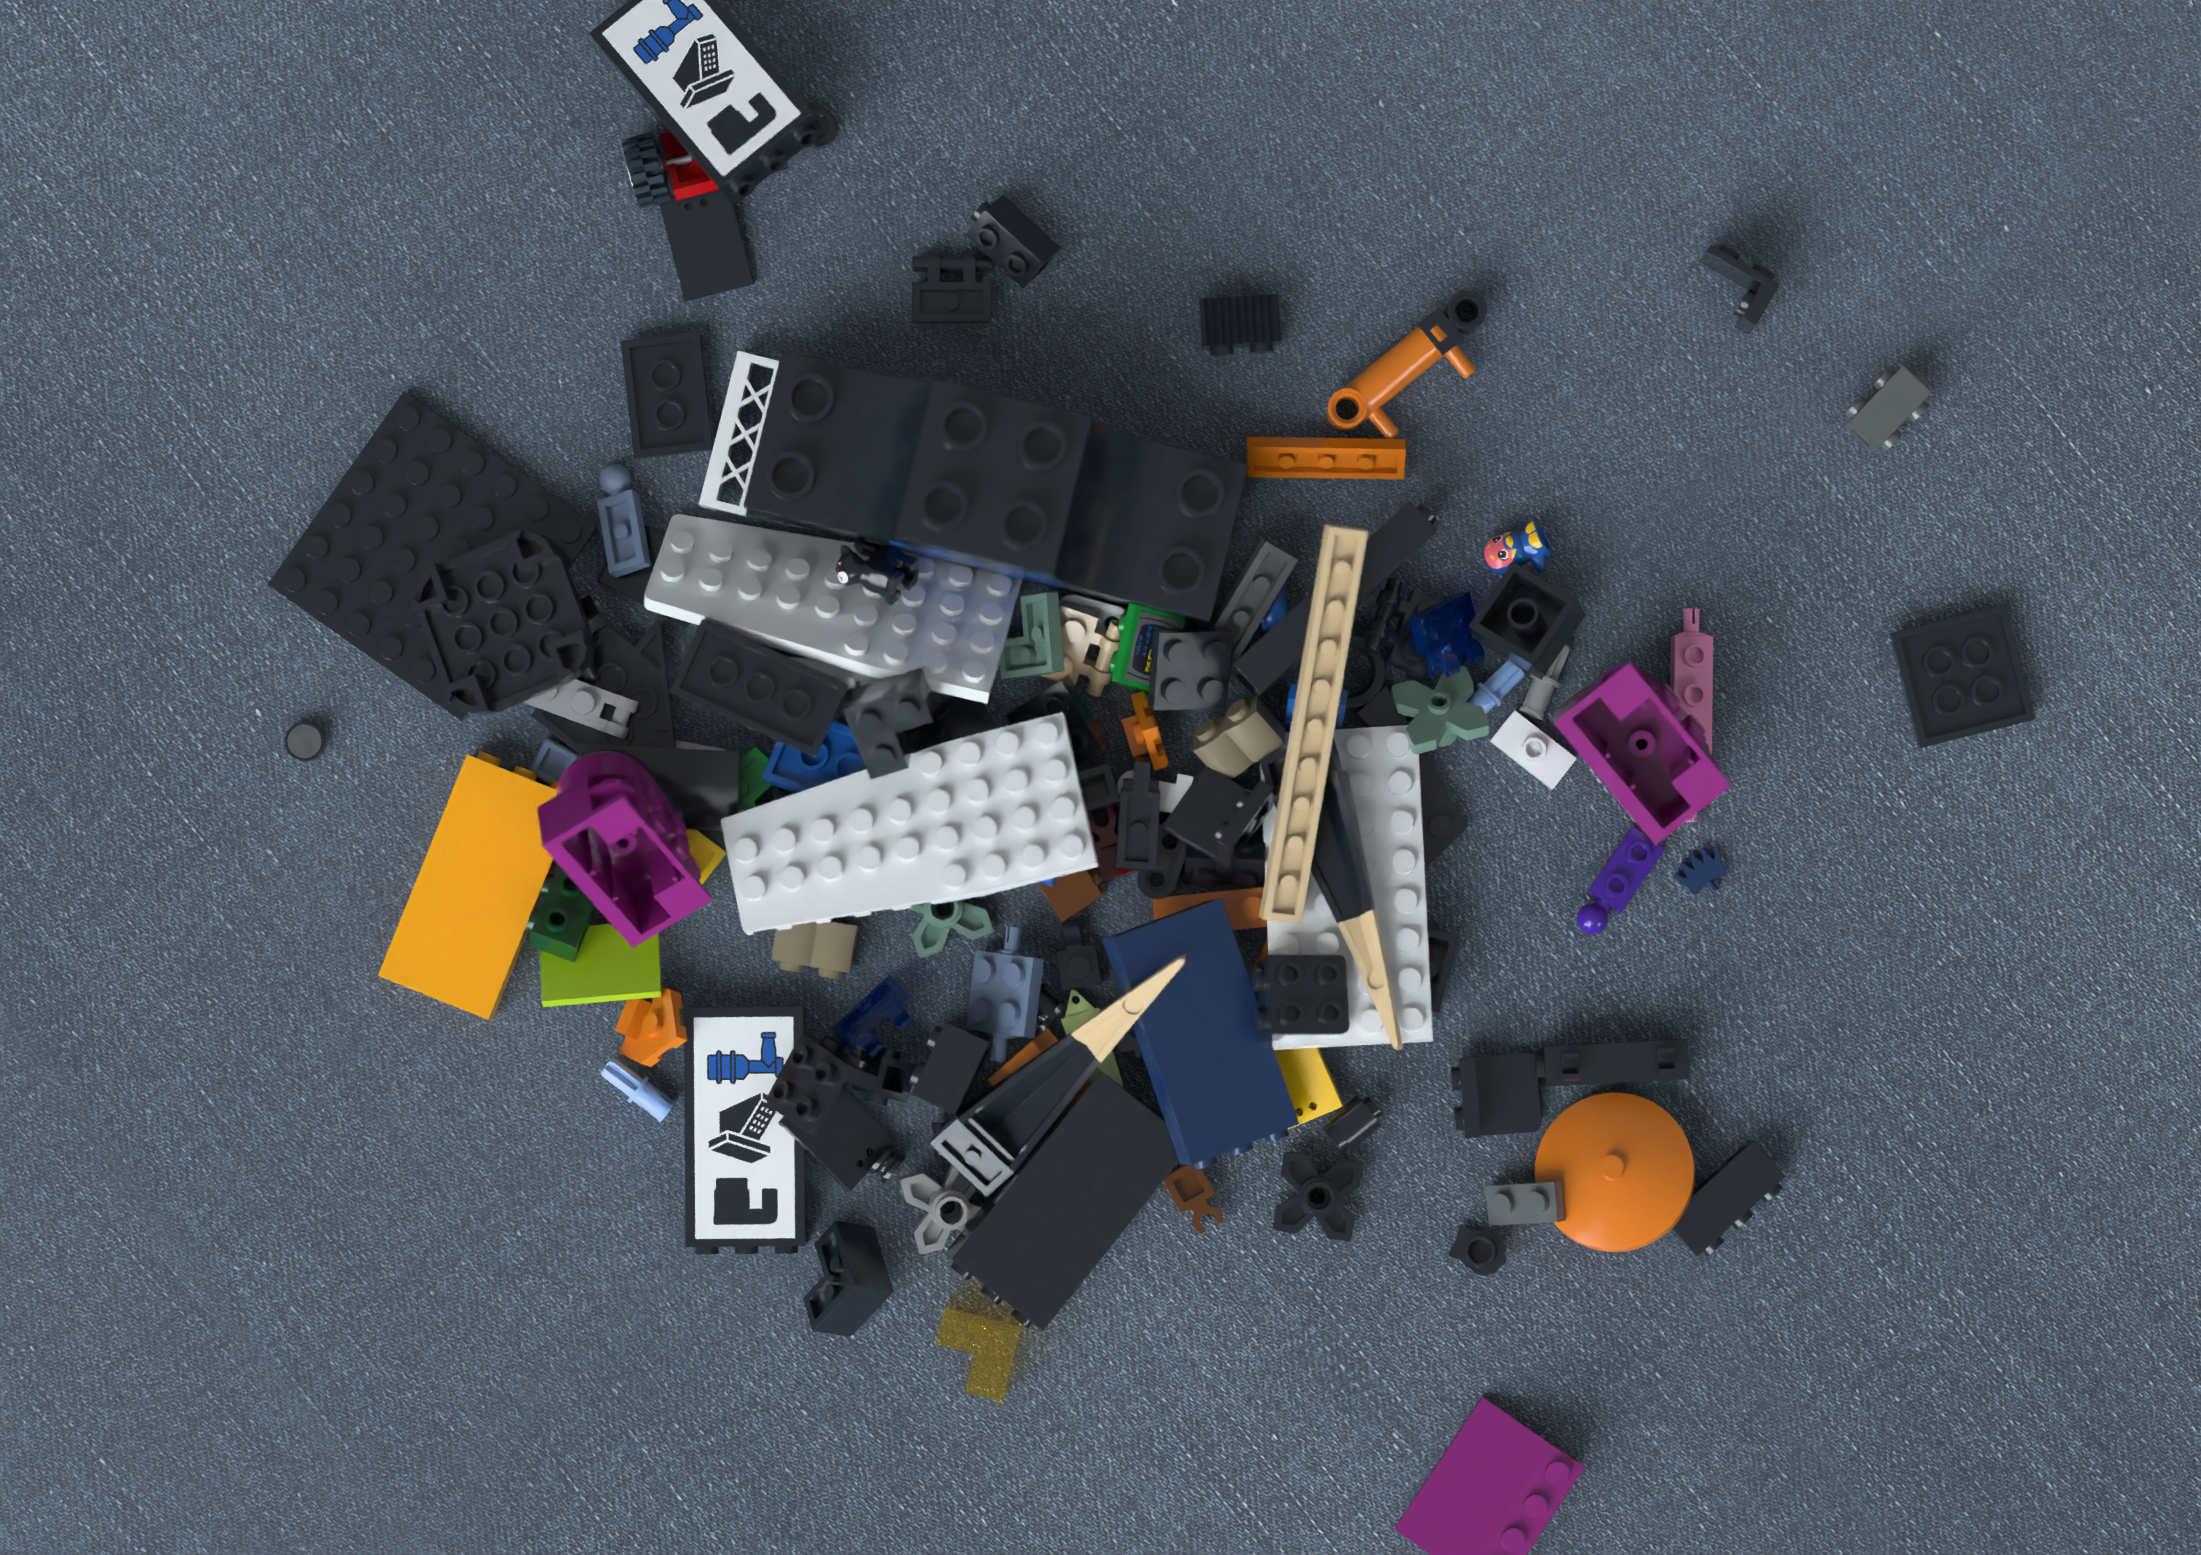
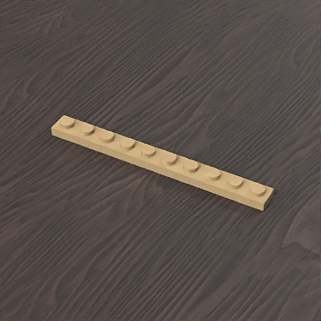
M1325 524L1259 913L1263 920L1302 923L1368 531L1362 528Z

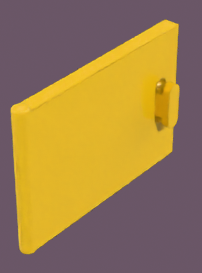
M1320 1048L1274 1050L1299 1121L1298 1125L1344 1106Z

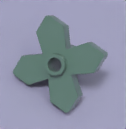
M1465 666L1443 671L1434 690L1415 680L1398 683L1391 687L1392 699L1397 712L1414 718L1406 727L1407 739L1414 754L1435 750L1437 747L1448 746L1458 736L1469 741L1489 734V723L1483 707L1466 702L1474 693V688L1469 671Z
M964 899L949 901L952 911L947 916L938 914V903L926 902L911 905L912 908H908L909 910L925 915L912 935L918 956L924 958L943 951L950 928L971 940L992 934L994 929L987 910L963 902Z

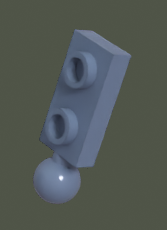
M612 463L605 466L599 475V483L602 489L609 493L610 497L598 500L597 504L609 574L619 577L651 566L639 493L633 489L627 490L631 481L627 468L621 464Z

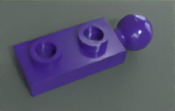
M1632 826L1587 890V893L1595 897L1596 900L1594 903L1582 906L1578 911L1577 923L1579 928L1587 934L1602 932L1608 924L1607 911L1609 908L1618 914L1622 913L1665 848L1660 844L1655 845L1647 835Z

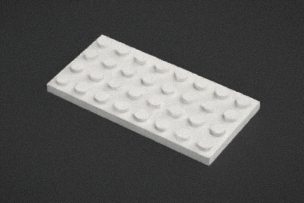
M1408 725L1336 729L1333 736L1343 770L1348 771L1402 1043L1432 1042L1433 1022L1419 754H1414L1410 747L1406 732ZM1285 732V744L1276 752L1288 747L1290 732ZM1260 765L1261 781L1265 782L1262 768ZM1274 803L1272 804L1271 811L1263 820L1265 878L1277 812ZM1310 871L1302 923L1267 920L1268 954L1342 955L1346 960L1349 1030L1343 1035H1286L1278 1041H1272L1273 1049L1391 1044L1353 955Z

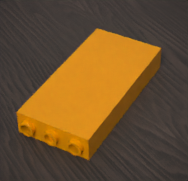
M479 751L477 758L466 755L378 976L487 1020H493L527 936L526 925L533 908H538L542 899L540 892L547 875L552 874L556 861L542 846L537 807L556 796L558 782L553 780L550 787L536 782L537 773L517 765L514 772L499 767L502 759Z

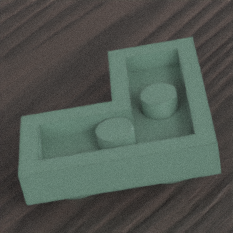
M1058 592L1021 596L1023 636L1006 639L1000 659L1001 679H1017L1065 672Z

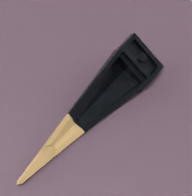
M1333 736L1310 871L1353 955L1393 1048L1402 1050L1403 1043L1348 771L1343 770ZM1287 748L1259 759L1266 784L1274 788L1272 802L1276 809Z
M1186 955L1176 958L961 1108L954 1118L932 1136L930 1144L987 1197L1017 1170L1101 1062L1182 967Z

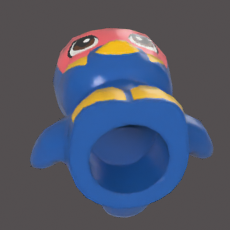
M1535 520L1530 523H1524L1519 533L1513 530L1491 538L1484 548V558L1488 567L1499 575H1504L1512 562L1522 567L1529 561L1532 562L1534 570L1537 573H1541L1545 568V559L1552 554L1547 536Z

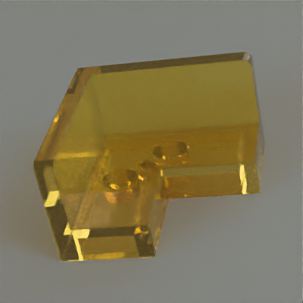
M945 1305L936 1344L973 1353L964 1392L993 1399L995 1403L1002 1404L1022 1324Z

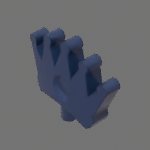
M1718 847L1713 848L1715 853L1714 859L1706 853L1705 849L1700 850L1703 863L1693 853H1690L1688 857L1691 860L1693 869L1682 862L1680 868L1683 869L1686 878L1675 874L1674 879L1690 889V892L1694 895H1697L1706 885L1712 893L1717 891L1718 887L1713 880L1726 874Z

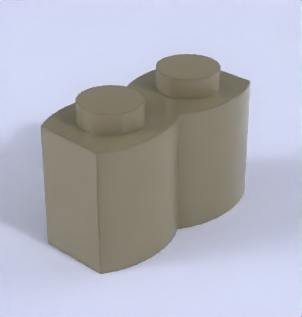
M1257 696L1234 702L1228 708L1225 716L1215 720H1205L1197 727L1193 735L1194 753L1207 767L1230 780L1244 772L1253 763L1259 762V759L1275 753L1285 744V728Z
M814 921L792 925L793 928L778 930L776 928L771 960L780 961V970L802 973L804 965L819 968L818 976L841 979L842 972L851 973L859 926L837 922L817 924Z

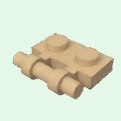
M1063 600L1060 607V622L1065 672L1040 676L1057 682L1069 676L1074 685H1076L1079 674L1087 676L1090 679L1086 689L1087 693L1099 697L1104 686L1109 684L1112 678L1109 667L1111 657L1114 651H1118L1120 644V621L1111 620L1107 630L1098 628L1096 625L1101 614L1100 612ZM1090 643L1101 648L1097 661L1085 658Z

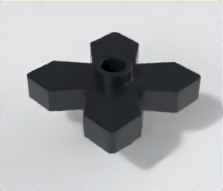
M1284 1152L1280 1175L1297 1194L1276 1205L1273 1221L1274 1230L1296 1234L1315 1217L1327 1238L1350 1241L1352 1239L1355 1218L1338 1199L1360 1186L1362 1164L1360 1162L1338 1159L1320 1176L1307 1154ZM1316 1188L1322 1189L1325 1193L1324 1200L1318 1204L1310 1200V1193Z

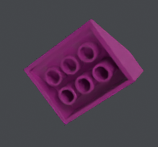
M1481 1397L1394 1529L1430 1555H1527L1585 1467L1569 1454L1484 1397Z

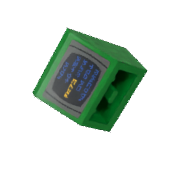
M1129 603L1127 612L1122 614L1119 622V634L1121 635L1118 651H1114L1110 660L1111 681L1136 691L1149 693L1154 629L1196 628L1197 623L1181 616Z

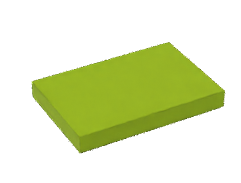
M612 924L589 925L574 962L540 950L543 1007L662 997L660 932L632 947Z

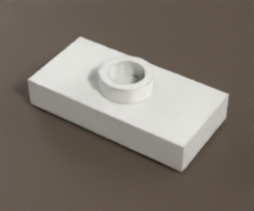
M1515 710L1489 741L1551 790L1554 789L1577 759Z

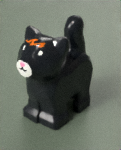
M863 539L856 540L854 543L855 550L860 555L868 557L869 559L863 560L849 546H841V556L836 562L835 570L839 581L847 586L862 584L868 591L883 596L886 603L892 606L900 598L901 591L897 589L900 583L907 590H910L917 583L920 560L906 555L895 546H880Z

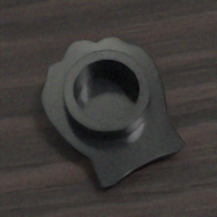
M1461 1224L1448 1256L1460 1259L1469 1270L1477 1275L1489 1276L1496 1273L1499 1267L1506 1263L1504 1253L1507 1248L1503 1243L1502 1237L1497 1233L1488 1230H1471Z

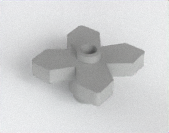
M952 1164L942 1185L923 1171L900 1177L904 1200L926 1211L912 1230L917 1250L920 1254L943 1249L951 1230L958 1229L962 1232L982 1207L969 1201L977 1188ZM945 1202H954L953 1207L950 1210H941V1207Z

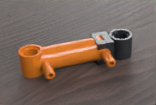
M1461 291L1455 294L1449 301L1445 314L1440 308L1435 310L1419 323L1413 331L1343 388L1336 391L1331 396L1326 409L1330 424L1338 430L1351 431L1369 418L1386 439H1393L1399 434V429L1381 407L1439 359L1441 360L1446 356L1463 378H1468L1473 374L1476 368L1460 350L1458 345L1464 339L1461 334L1473 333L1478 330L1485 320L1487 309L1483 298L1472 291ZM1461 303L1471 304L1476 310L1477 316L1475 320L1471 322L1460 321L1455 314L1456 306ZM1342 400L1354 402L1358 410L1357 415L1350 420L1340 418L1336 413L1337 403Z

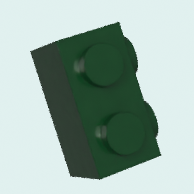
M559 865L555 875H547L540 892V896L545 897L540 910L533 908L526 925V930L531 932L529 946L574 962L597 907Z

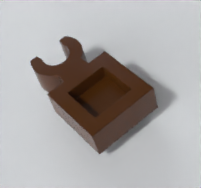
M1184 1165L1169 1173L1163 1182L1180 1213L1190 1208L1193 1210L1192 1222L1199 1234L1205 1232L1200 1224L1202 1215L1210 1213L1215 1217L1218 1224L1223 1222L1220 1211L1216 1207L1208 1205L1206 1199L1215 1195V1192L1202 1169L1195 1170L1194 1165Z

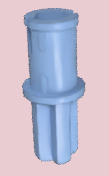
M1508 660L1484 684L1479 682L1477 684L1479 689L1466 702L1483 707L1486 714L1495 705L1497 707L1501 705L1500 700L1524 678L1525 674L1518 665Z
M616 1058L610 1059L601 1071V1075L629 1096L627 1100L629 1103L634 1101L658 1119L659 1122L665 1118L676 1103L648 1082L649 1077L641 1078Z

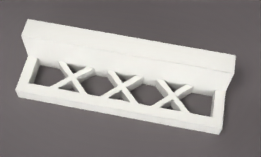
M741 351L737 352L699 501L700 507L714 511L721 510L746 517L747 511L743 505L779 361ZM753 364L774 369L770 385L755 393L749 383ZM748 388L752 395L745 399ZM768 392L765 406H763L759 397ZM755 400L763 413L761 422L746 431L739 420L742 407ZM737 427H739L742 434L735 437ZM758 431L757 438H756V442H755V446H754V444H753L752 440L750 439L749 435H751V434H753L754 432ZM745 438L753 451L750 462L736 469L730 460L732 447ZM729 465L732 472L725 476L727 466ZM748 469L744 483L739 474ZM733 477L737 478L743 488L739 506L719 501L723 483Z

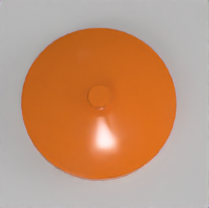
M1602 1093L1574 1103L1551 1123L1537 1151L1535 1182L1562 1181L1566 1221L1553 1223L1567 1237L1594 1250L1626 1252L1645 1247L1666 1235L1681 1219L1693 1193L1695 1164L1690 1144L1682 1128L1662 1107L1648 1099L1633 1094Z

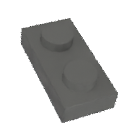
M1562 1181L1485 1186L1489 1226L1566 1221Z

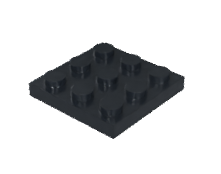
M2007 605L1889 634L1918 749L2036 720Z

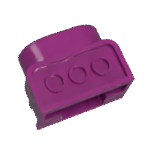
M1629 661L1628 663H1620L1609 671L1600 674L1554 711V724L1652 842L1657 845L1727 790L1731 783L1721 773L1720 765L1710 753L1709 746L1705 742L1706 738L1703 735L1705 733L1704 728L1692 714L1688 715L1680 706V700L1674 691L1666 683L1663 685L1655 676L1641 670Z
M604 751L591 753L577 759L561 775L557 785L556 796L537 807L541 841L544 849L632 947L637 946L713 900L712 895L699 881L701 870L698 862L690 853L688 837L685 834L687 832L685 824L652 776L638 761L630 756L618 752Z

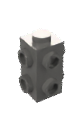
M1901 366L1895 373L1888 368L1873 384L1878 391L1868 401L1861 396L1845 413L1851 419L1843 427L1871 453L1878 450L1879 447L1886 452L1902 435L1897 430L1907 418L1914 423L1929 407L1924 401L1932 393L1926 387L1929 384L1928 380L1913 367L1908 370Z

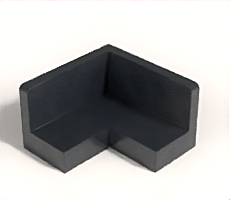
M835 1221L814 1243L824 1276L808 1292L803 1301L812 1331L852 1336L894 1290L875 1229L871 1226Z

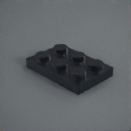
M700 332L621 341L634 459L712 451L713 441Z

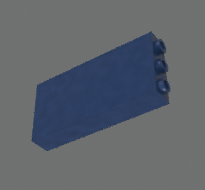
M1222 898L1204 901L1102 939L1122 996L1179 956L1186 955L1182 967L1132 1025L1180 1165H1194L1195 1170L1202 1169L1217 1163L1216 1156L1230 1151L1231 1156H1235L1252 1150V1142L1265 1137L1266 1142H1272L1288 1136V1128L1298 1125L1299 1121L1272 1043L1260 1042V1031H1255L1253 1015L1255 1007H1258V1003Z

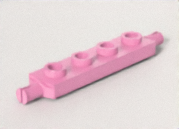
M1685 608L1683 609V632L1671 636L1670 688L1679 698V704L1688 715L1692 714L1704 728L1705 742L1712 754L1713 636L1699 632L1700 609ZM1697 813L1686 822H1698Z

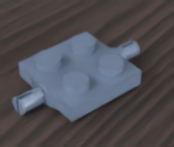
M1006 926L1004 950H998L993 953L975 951L966 1029L983 1031L988 1036L993 1037L990 1061L1006 1062L1008 1039H1014L1019 1036L1035 1037L1044 959L1029 957L1023 952H1019L1023 928Z

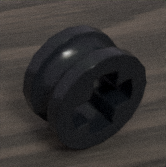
M892 1144L869 1170L871 1174L878 1173L883 1184L906 1158L904 1154L897 1155Z

